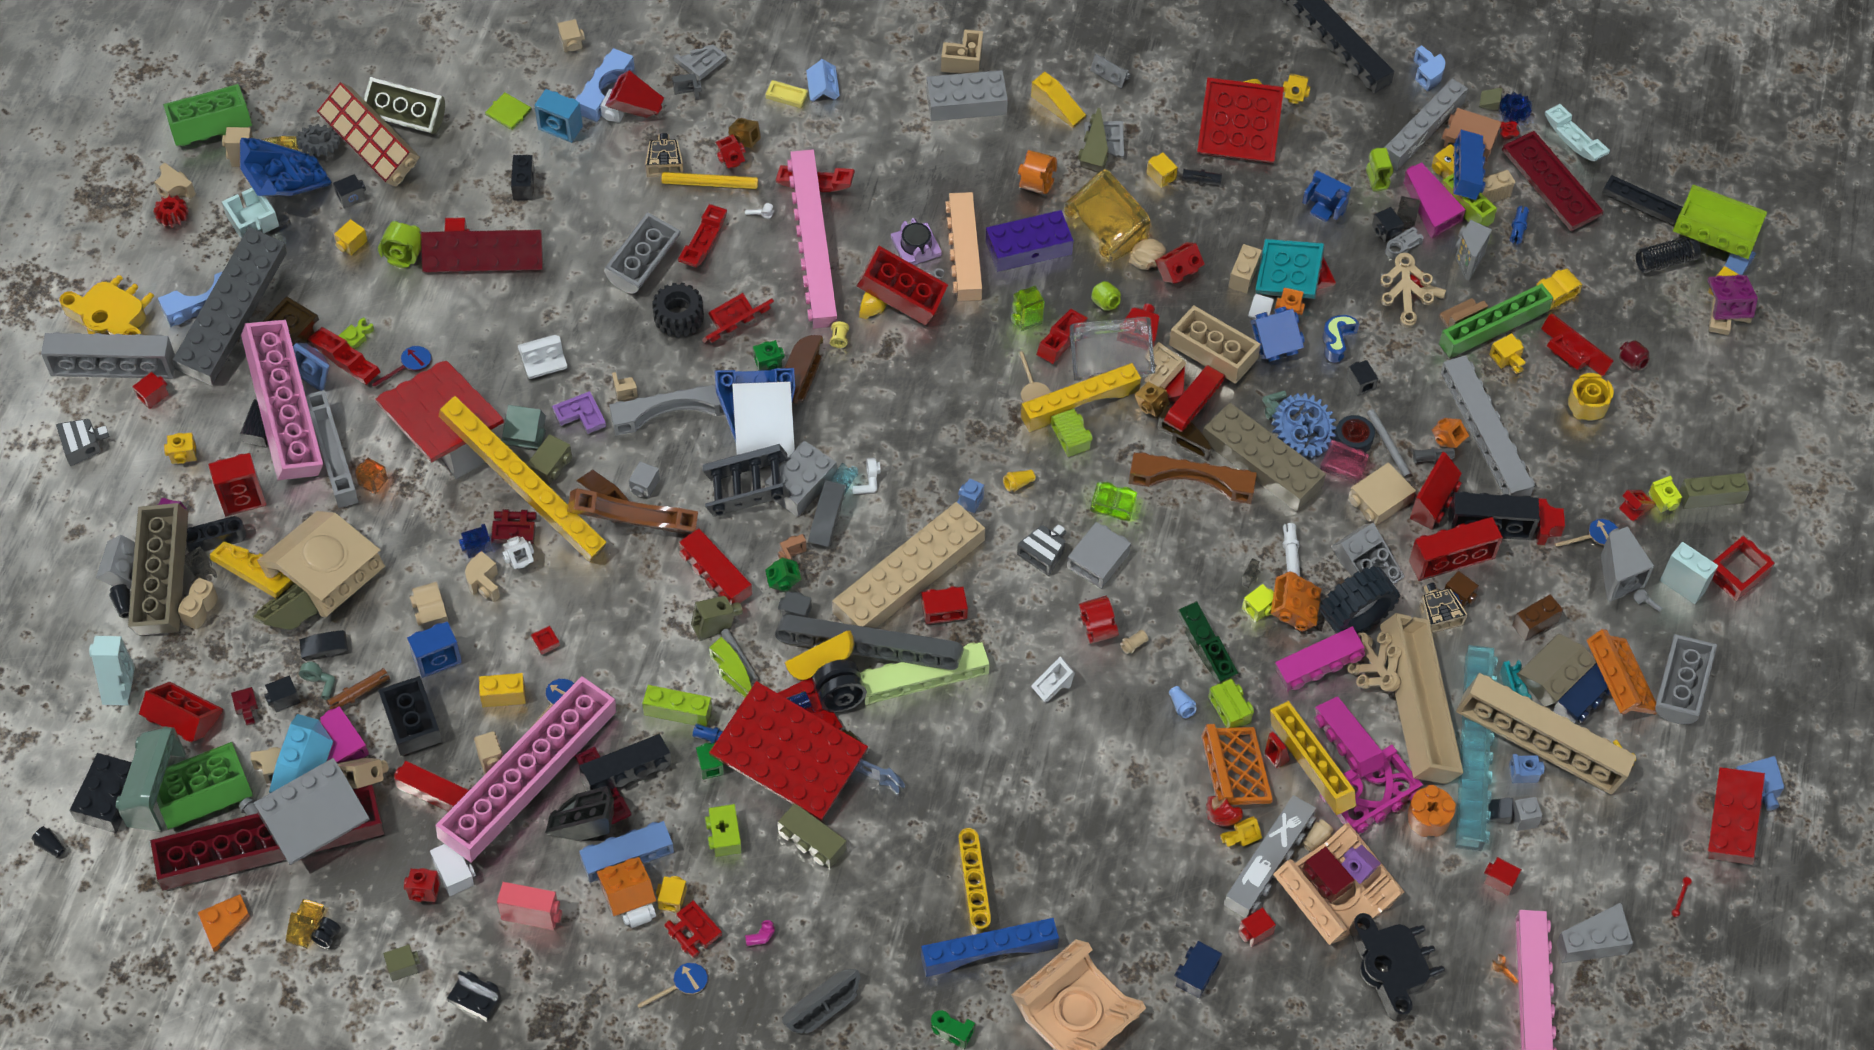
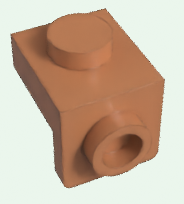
M804 535L791 536L787 540L780 542L778 557L779 559L783 557L792 560V556L805 552L806 539Z

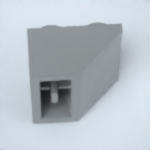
M123 535L107 541L96 578L111 586L125 584L128 589H131L135 542Z

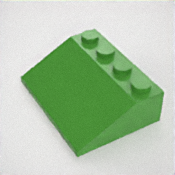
M239 84L163 104L176 146H187L193 141H205L211 136L226 135L227 127L248 128V126H252Z
M230 742L166 767L156 801L169 830L191 820L202 818L216 810H222L236 802H242L245 798L253 796L234 746Z

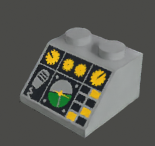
M1472 220L1469 221L1467 226L1463 225L1458 235L1460 238L1455 246L1458 249L1456 259L1467 280H1470L1483 258L1492 229Z

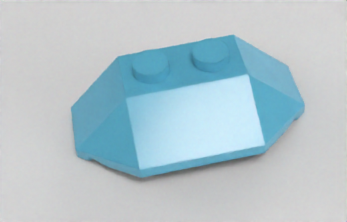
M297 714L291 722L275 765L269 793L327 762L333 740L318 719Z

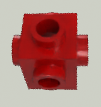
M733 134L715 142L719 150L716 153L721 164L725 163L727 168L737 167L745 161L743 156L746 153L744 146L741 142L738 143Z
M411 868L409 876L404 880V890L407 891L409 900L436 902L441 885L437 871L425 868Z

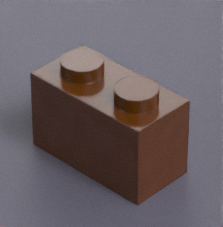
M1550 594L1518 612L1512 626L1522 639L1526 641L1558 623L1563 609Z

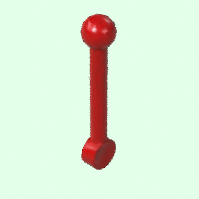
M1684 877L1682 880L1683 887L1675 909L1671 911L1673 917L1680 916L1679 909L1686 889L1692 883L1689 877Z

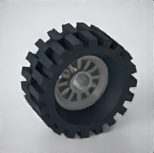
M1372 566L1370 569L1367 567L1362 572L1357 571L1351 578L1347 577L1344 579L1345 582L1335 586L1336 589L1330 591L1327 594L1328 598L1322 601L1323 604L1320 605V612L1336 634L1352 626L1357 634L1362 633L1364 630L1367 632L1371 629V626L1379 624L1382 618H1386L1389 615V611H1393L1395 604L1399 602L1400 594L1380 567Z

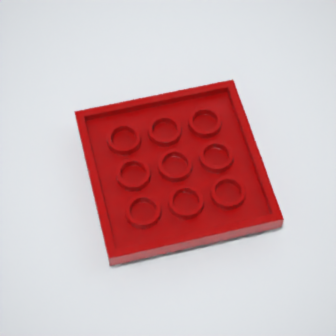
M1207 77L1197 154L1274 164L1284 87Z

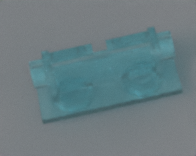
M841 463L831 481L845 484V495L854 479L858 476V469L854 466L848 468L844 463Z

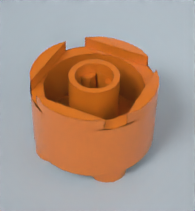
M1028 150L1024 164H1020L1018 169V175H1021L1019 188L1047 194L1054 183L1055 178H1052L1053 171H1057L1056 157Z
M1428 785L1418 790L1414 794L1408 808L1409 826L1422 837H1439L1448 830L1455 813L1456 804L1446 791L1435 785Z

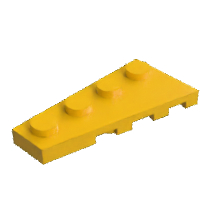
M227 542L221 543L210 553V560L276 599L294 583L281 571L273 578H267L257 561L263 554L255 555L249 553L248 549Z

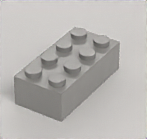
M1003 70L929 76L926 79V93L931 121L1007 115L1008 99Z

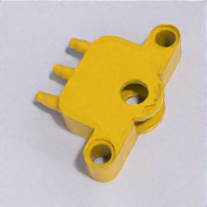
M117 275L110 283H97L84 297L72 291H67L60 296L59 301L64 314L85 326L88 334L136 335L141 334L139 328L146 320L144 308L152 301L154 294L149 292L140 301L133 296L138 289V285L133 284L124 291L117 287L123 279L121 275Z

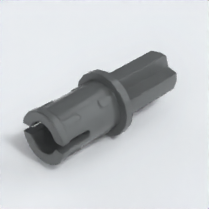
M1435 447L1426 450H1413L1414 463H1436L1442 452L1447 453L1451 459H1454L1455 450L1454 448L1435 449Z

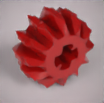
M169 194L168 198L161 197V201L156 202V207L153 211L157 222L165 228L169 225L173 228L176 224L181 226V221H187L188 207H186V202L180 199L178 195L172 198Z

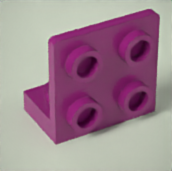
M1747 275L1708 277L1709 286L1716 298L1713 309L1715 320L1754 318L1758 297Z

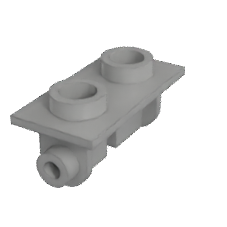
M1095 54L1090 71L1122 88L1124 81L1128 80L1131 76L1129 71L1106 60L1104 56L1101 57Z

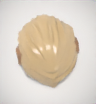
M1143 239L1134 245L1128 262L1141 270H1149L1151 267L1157 269L1158 266L1155 260L1165 255L1167 251L1165 246L1158 240Z

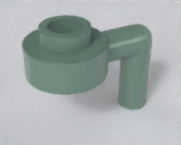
M1285 391L1263 397L1262 401L1267 407L1265 408V415L1268 420L1272 422L1276 420L1272 415L1277 412L1275 410L1279 405L1277 401L1287 398Z
M315 662L303 663L299 670V676L311 682L319 680L326 682L321 698L324 700L330 699L335 677L322 672V669Z

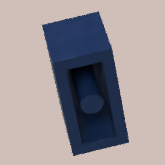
M1200 941L1197 942L1195 947L1190 946L1185 956V959H1187L1185 965L1180 964L1174 975L1177 978L1175 986L1200 999L1221 961L1222 953Z

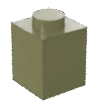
M410 944L383 953L392 982L419 973L416 965L420 964L417 951L412 952Z

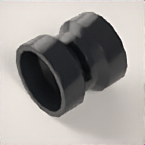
M322 917L318 923L319 927L312 932L310 939L321 947L329 948L333 943L332 938L339 933L341 927L335 921Z

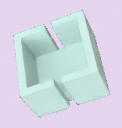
M253 188L242 192L246 208H243L238 194L222 201L226 217L241 239L248 227L262 231V233L279 227L276 213L265 196H257Z

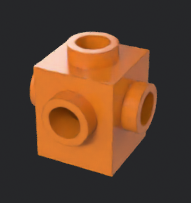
M1284 288L1282 297L1277 298L1275 309L1286 306L1287 310L1293 309L1297 315H1303L1305 306L1304 303H1301L1303 292Z
M1443 418L1432 429L1435 441L1440 447L1457 448L1469 437L1461 419Z

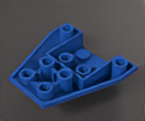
M241 138L240 169L257 196H292L329 186L332 183L314 155L309 156L307 153L260 139Z
M779 368L767 371H714L716 394L735 442L732 384L790 382L791 401L793 400L795 392L794 368Z

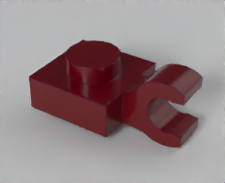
M249 687L232 692L231 696L236 714L243 713L247 726L254 724L255 720L252 710L258 709L253 688Z

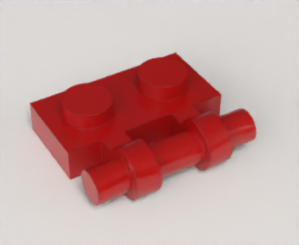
M694 900L676 913V918L680 922L675 925L669 920L664 925L669 931L668 935L672 939H676L680 943L681 949L685 953H689L692 958L697 957L700 953L695 948L698 943L706 949L722 936V931ZM685 929L693 935L689 939L682 933Z

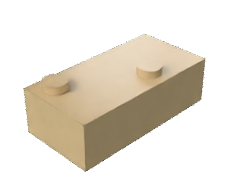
M1194 305L1171 329L1169 345L1204 366L1209 365L1225 374L1226 379L1235 384L1259 357L1260 343Z

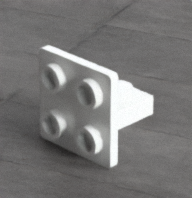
M557 335L518 345V350L529 379L567 369L562 343Z

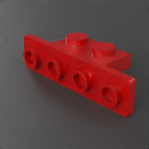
M741 293L711 310L708 314L717 330L705 336L702 341L704 343L707 341L713 343L721 338V333L725 331L730 333L737 329L738 323L743 321L746 324L755 318L753 315L757 312H760V314L767 312L771 309L770 305L774 302L773 298L753 309L744 293Z
M1553 313L1547 317L1541 327L1546 334L1553 338L1549 341L1547 347L1555 355L1564 359L1572 368L1579 370L1588 365L1598 374L1604 376L1614 362L1613 359Z

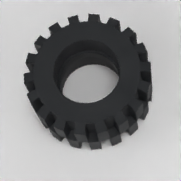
M672 283L671 286L667 284L664 286V289L660 288L658 294L654 295V301H652L654 322L663 334L667 332V336L670 337L672 335L676 337L684 335L686 337L689 336L688 333L691 332L693 334L696 332V328L699 329L701 327V322L704 320L703 301L701 294L699 295L697 289L693 290V286H685V283H680V285ZM676 307L686 308L685 311L679 313L670 311Z

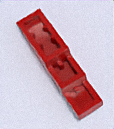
M324 327L318 329L307 339L310 344L329 360L365 385L381 373L378 366L367 361L363 354L350 347L345 339Z

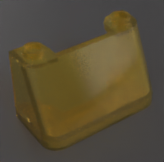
M1107 169L1097 173L1064 204L1065 215L1073 220L1079 217L1100 240L1099 253L1110 263L1131 252L1134 245L1141 240L1149 239L1151 223L1148 214Z

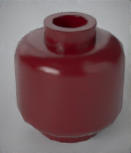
M1633 340L1625 342L1620 347L1619 359L1630 370H1641L1649 363V351L1640 342Z

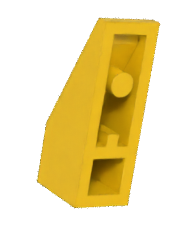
M1044 71L1032 81L1031 97L1069 126L1074 128L1086 118L1083 110L1060 82Z

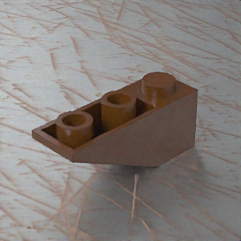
M594 470L576 480L583 490L594 491L629 501L615 484Z

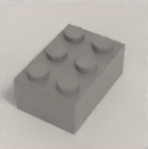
M804 440L788 457V461H784L779 466L780 482L787 487L791 496L775 502L798 517L822 492L825 480L832 481L837 476V462ZM772 475L765 481V487L772 486Z

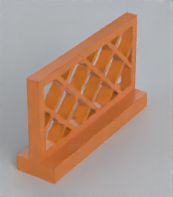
M1601 629L1586 641L1620 714L1637 711L1656 715V701L1627 640L1610 636L1605 629Z
M1206 724L1201 737L1215 796H1218L1219 802L1226 798L1230 805L1271 804L1273 799L1255 728H1216L1215 724ZM1249 734L1251 741L1247 744L1239 736ZM1219 735H1226L1231 741L1226 744L1220 740ZM1236 742L1244 749L1239 753L1230 746ZM1226 751L1236 757L1232 763L1224 758ZM1246 751L1255 755L1253 762L1243 756ZM1238 760L1249 766L1245 772L1235 765ZM1251 769L1260 774L1258 780L1248 774ZM1230 770L1240 775L1237 781L1228 775ZM1243 778L1253 784L1250 790L1240 784ZM1257 787L1264 792L1265 797H1258L1252 791ZM1237 788L1245 796L1234 798L1233 790Z

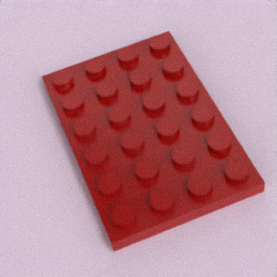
M756 681L710 750L709 755L789 803L800 806L822 822L868 750V746Z

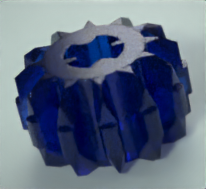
M1513 91L1511 95L1506 93L1500 101L1499 114L1502 115L1503 120L1508 119L1509 122L1515 121L1518 124L1520 121L1525 122L1531 115L1532 101H1529L1528 96L1523 97L1522 92L1516 94Z

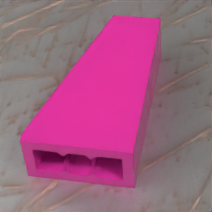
M1422 162L1416 166H1410L1406 170L1403 183L1431 238L1463 221L1466 209Z

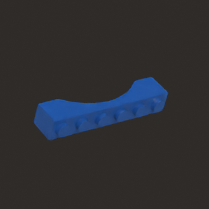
M1054 918L923 945L921 946V959L925 975L929 977L948 973L962 965L990 956L1007 953H1040L1058 949L1059 936Z

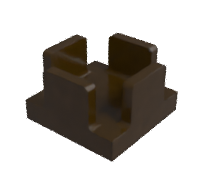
M286 296L262 322L286 320L292 346H294L297 342L308 344L307 339L314 334L313 325L319 320V317L316 313Z

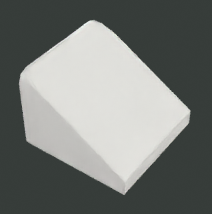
M1255 294L1248 317L1256 319L1255 315L1264 312L1270 315L1274 299Z

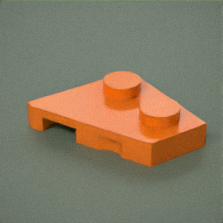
M241 894L198 912L214 952L218 951L219 945L228 936L231 937L237 927L243 924L250 916Z

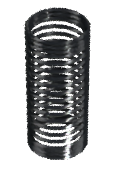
M1685 236L1638 249L1636 252V263L1642 273H1649L1671 267L1672 265L1698 260L1701 255V249L1697 240ZM1689 240H1690V242L1692 243L1693 248H1694V256H1693V251H1692L1691 244L1689 243ZM1642 252H1643L1644 264H1645V266H1646L1647 269H1645V267H1644V265H1643V262H1642Z

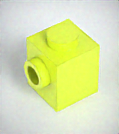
M1262 584L1244 597L1242 609L1255 622H1258L1265 615L1267 617L1271 615L1273 590Z

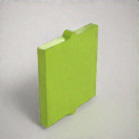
M504 92L497 101H493V105L485 112V115L513 130L532 109L530 106Z

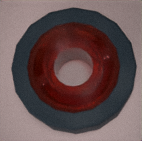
M1359 415L1344 417L1339 421L1335 431L1337 447L1348 455L1358 456L1365 454L1370 450L1375 437V429L1372 423Z

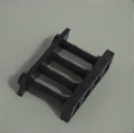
M780 444L703 464V472L710 481H713L714 501L705 503L707 510L713 517L723 516L725 513L774 500L779 501L791 496L787 487L780 482L779 464L788 461L787 452ZM771 465L772 486L761 488L760 469ZM752 471L753 491L742 494L740 474ZM732 476L734 496L723 499L721 479Z

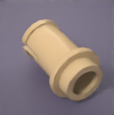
M1140 630L1131 637L1124 638L1120 646L1126 654L1134 653L1137 647L1148 642L1149 639L1147 634Z

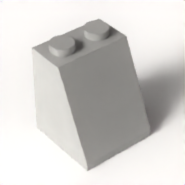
M1628 526L1622 529L1616 528L1609 533L1601 553L1606 596L1607 600L1611 602L1644 588L1654 565Z

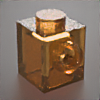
M369 457L358 465L355 472L359 486L375 495L388 480L385 466Z

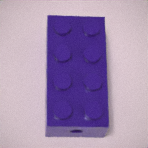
M1062 210L986 227L985 242L996 271L1001 272L1072 255L1074 240Z

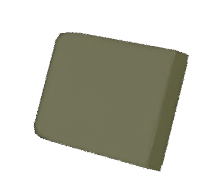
M1502 88L1482 91L1479 107L1498 111Z

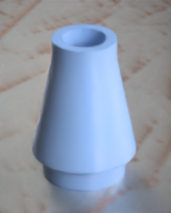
M1175 686L1169 691L1179 716L1189 718L1196 712V702L1182 691L1179 686Z

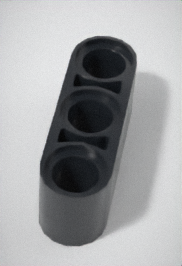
M231 516L187 528L186 549L191 554H198L216 549L223 542L230 544L242 542L246 538L244 524L239 517Z

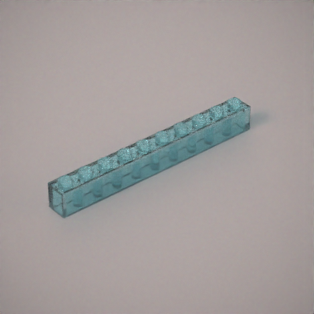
M1468 645L1465 654L1463 695L1479 673L1491 677L1494 681L1497 680V676L1493 675V669L1496 670L1497 657L1494 656V648ZM1463 715L1460 743V760L1463 774L1459 776L1455 848L1482 851L1484 845L1488 844L1490 831L1486 830V824H1489L1491 812L1487 810V804L1491 802V791H1488V784H1491L1492 771H1489V765H1492L1493 752H1490V745H1493L1494 733Z

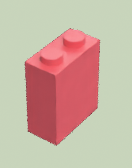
M508 882L502 883L497 899L501 920L554 930L556 923H560L562 910L559 909L560 901L557 900L556 892Z

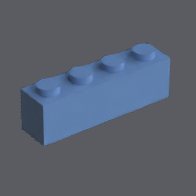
M662 821L650 823L647 827L639 830H630L625 835L617 838L610 837L597 845H588L583 850H580L579 853L589 883L599 880L597 871L603 870L605 867L614 866L640 857L644 864L672 854L674 849L666 825Z

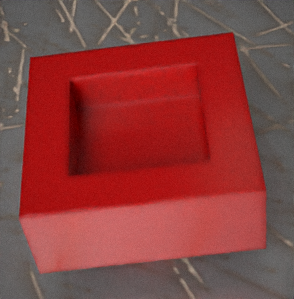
M550 626L531 634V639L541 655L560 646V642Z

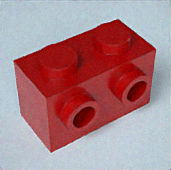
M1190 242L1182 244L1155 260L1163 281L1171 282L1172 284L1181 282L1184 276L1198 272L1199 268L1205 265L1197 244Z
M951 586L942 590L930 589L921 593L925 625L967 619L968 607L964 586Z

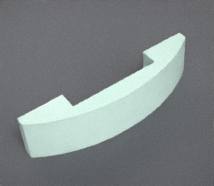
M1561 104L1545 111L1547 120L1558 136L1582 157L1596 161L1610 153V150L1598 139L1593 141L1571 121L1572 114Z

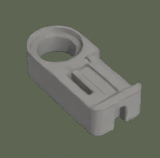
M1411 227L1387 243L1386 255L1391 259H1396L1400 253H1408V250L1419 244L1422 245L1423 235H1418V230L1415 227ZM1397 246L1400 248V251L1393 252L1390 247Z

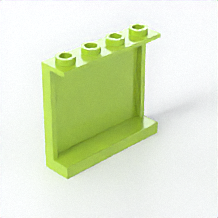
M1693 184L1678 216L1673 232L1749 259L1767 211Z

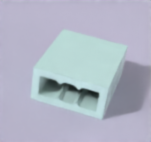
M1682 542L1670 556L1660 581L1693 604H1696L1706 592L1718 565Z

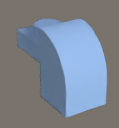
M1421 45L1416 49L1414 62L1420 66L1417 69L1415 80L1428 92L1441 82L1445 60L1441 54L1434 57L1429 50Z

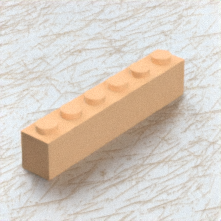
M973 192L949 193V201H945L946 213H950V217H947V229H951V233H948L949 245H953V249H950V261H954V265H951L952 277L956 278V282H953V294L957 293L958 301L982 300Z

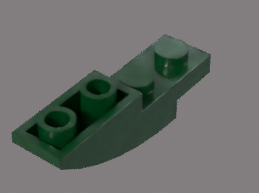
M1196 601L1178 609L1177 613L1187 630L1185 632L1186 636L1212 676L1220 683L1237 675L1238 671L1220 637L1215 636L1198 602Z

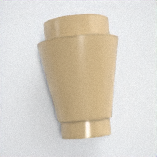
M1322 819L1319 822H1315L1302 843L1303 847L1312 852L1332 837L1333 828Z

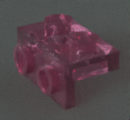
M1331 440L1320 469L1357 484L1365 471L1369 454L1360 449L1346 446L1342 442Z

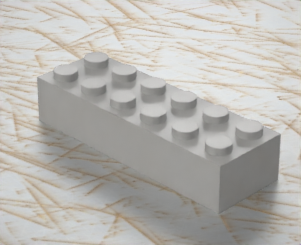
M59 332L45 333L41 355L50 376L144 378L150 372H153L157 377L161 376L163 379H173L175 368L172 359L175 353L168 336L142 334L109 335L101 333L65 334Z

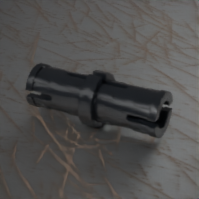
M1183 169L1182 181L1198 182L1199 185H1203V183L1221 185L1222 173L1205 172L1204 169H1201V171Z

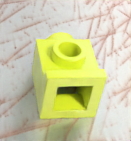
M1671 475L1653 482L1648 492L1660 512L1675 510L1679 507L1682 499L1681 494L1672 482L1673 478Z

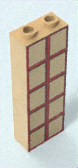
M342 82L337 85L317 110V113L390 185L397 187L420 158L352 87Z

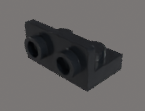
M459 971L457 974L458 981L447 997L448 1002L488 1021L501 999L498 986L490 981L485 983L479 980L478 976L472 972L467 971L465 973Z

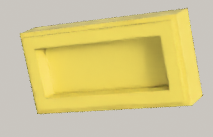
M772 80L765 97L769 100L802 109L808 96V90Z

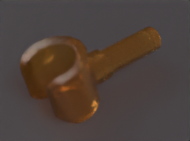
M1498 954L1497 959L1501 964H1497L1492 960V969L1505 974L1515 985L1518 980L1505 966V957Z

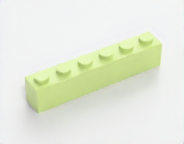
M969 643L965 645L960 663L955 670L904 662L889 663L881 668L863 670L860 675L867 691L864 698L865 705L989 674L990 664L983 643Z

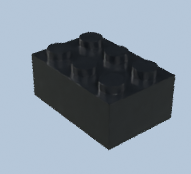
M420 676L378 689L400 756L442 742L440 731Z
M101 753L96 754L69 810L75 822L117 833L123 819L119 809L116 808V800L122 794L132 762Z

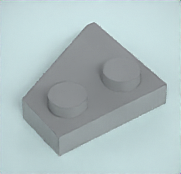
M715 45L691 50L690 54L684 56L674 55V61L690 74L695 73L698 80H702L727 60V55Z
M1123 121L1103 122L1108 153L1124 159ZM1084 122L1085 134L1086 131L1091 129L1092 125H1090V122Z

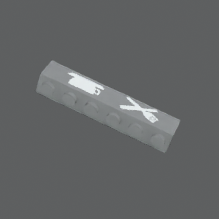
M1452 78L1384 147L1388 150L1395 171H1398L1450 118V115L1454 114L1457 108L1462 106L1465 102L1467 87Z
M1295 795L1291 797L1226 895L1224 906L1244 918L1248 917L1251 912L1254 913L1258 910L1261 904L1260 898L1262 895L1265 897L1268 895L1272 888L1270 883L1273 878L1276 879L1273 874L1285 861L1292 858L1295 852L1293 851L1296 844L1300 846L1306 835L1304 831L1306 828L1311 829L1315 823L1316 817L1314 814L1316 808Z

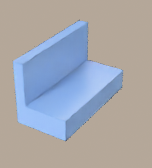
M821 59L806 70L810 101H815L823 94L834 100L840 96L836 66Z

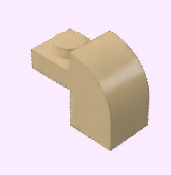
M481 551L467 564L465 575L468 588L472 595L479 591L485 599L489 598L495 602L500 598L498 586L491 580L498 575L497 566L493 560Z

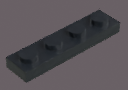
M1613 175L1610 176L1602 193L1672 225L1675 224L1683 208Z

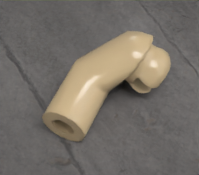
M1432 285L1421 288L1425 292H1431L1434 297L1444 299L1446 289ZM1425 296L1424 299L1428 300L1430 299V297Z

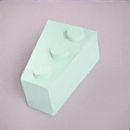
M95 636L94 643L90 645L89 654L92 657L102 705H129L135 666L121 636Z

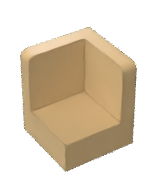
M613 372L612 378L617 401L625 402L638 398L637 387L633 377L618 380L616 372Z

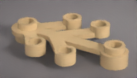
M1400 253L1395 259V267L1388 274L1382 275L1380 284L1383 287L1391 286L1393 279L1399 273H1401L1402 280L1390 292L1383 294L1381 302L1385 306H1390L1402 291L1404 312L1401 314L1400 324L1405 328H1411L1417 320L1416 314L1412 311L1411 291L1421 299L1424 305L1432 304L1434 295L1431 292H1425L1410 279V273L1418 278L1420 284L1424 287L1431 285L1433 277L1429 273H1423L1415 266V259L1411 254ZM1405 259V260H1407L1409 263H1408V264H1404V263H1402V260ZM1426 277V278H1428L1430 281H1429V282H1424V281H1423V278ZM1387 278L1390 280V282L1385 283L1383 279ZM1429 296L1431 300L1426 301L1424 297ZM1389 297L1391 301L1387 302L1384 298ZM1410 315L1412 319L1407 320L1405 316Z
M1382 631L1377 637V641L1380 643L1377 656L1372 649L1373 639L1366 633H1358L1357 635L1365 648V655L1372 664L1349 663L1347 667L1348 672L1354 676L1360 673L1378 672L1381 677L1369 678L1364 674L1360 675L1356 680L1357 685L1363 689L1380 686L1386 692L1396 691L1401 683L1399 675L1396 673L1401 649L1394 644L1389 646L1392 636ZM1387 655L1390 657L1388 669L1385 667Z

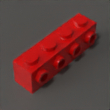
M699 528L679 542V555L681 558L692 565L694 572L705 579L706 585L711 590L714 589L718 593V597H727L731 605L737 602L742 603L752 595V584Z

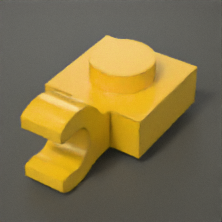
M1254 816L1234 824L1235 831L1220 834L1222 843H1226L1227 847L1237 842L1241 846H1246L1262 839L1257 818Z

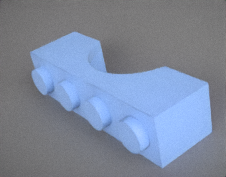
M613 48L604 57L602 65L595 70L592 79L587 81L583 92L575 99L580 102L582 116L598 122L602 116L600 105L605 98L601 91L608 84L616 82L623 73L634 70V58L632 55Z
M222 272L214 275L212 287L204 294L186 296L176 290L158 298L160 307L170 327L182 324L184 321L198 316Z

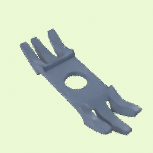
M861 759L855 769L864 775L878 780L879 785L891 787L897 795L900 791L899 785L905 788L904 782L891 768L882 769ZM863 766L868 767L871 771H867Z

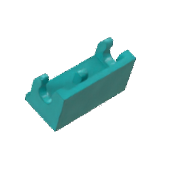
M1518 660L1514 666L1510 665V661L1503 662L1500 670L1503 686H1508L1516 693L1533 700L1527 686L1517 675L1522 668L1521 661Z

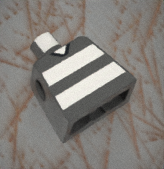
M90 419L56 424L63 450L70 466L100 453L101 449L98 441L110 437L106 425L94 429Z
M1056 525L1052 531L1045 526L1038 527L1018 543L1017 555L1049 576L1064 553L1066 541L1062 537L1066 534L1065 529L1060 525Z

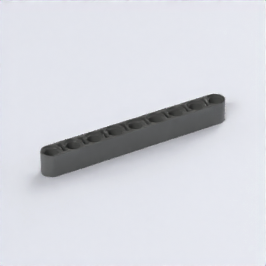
M787 614L781 617L775 631V637L783 643L815 647L845 631L851 630L854 637V648L851 654L947 670L958 668L964 651L963 646L955 641Z

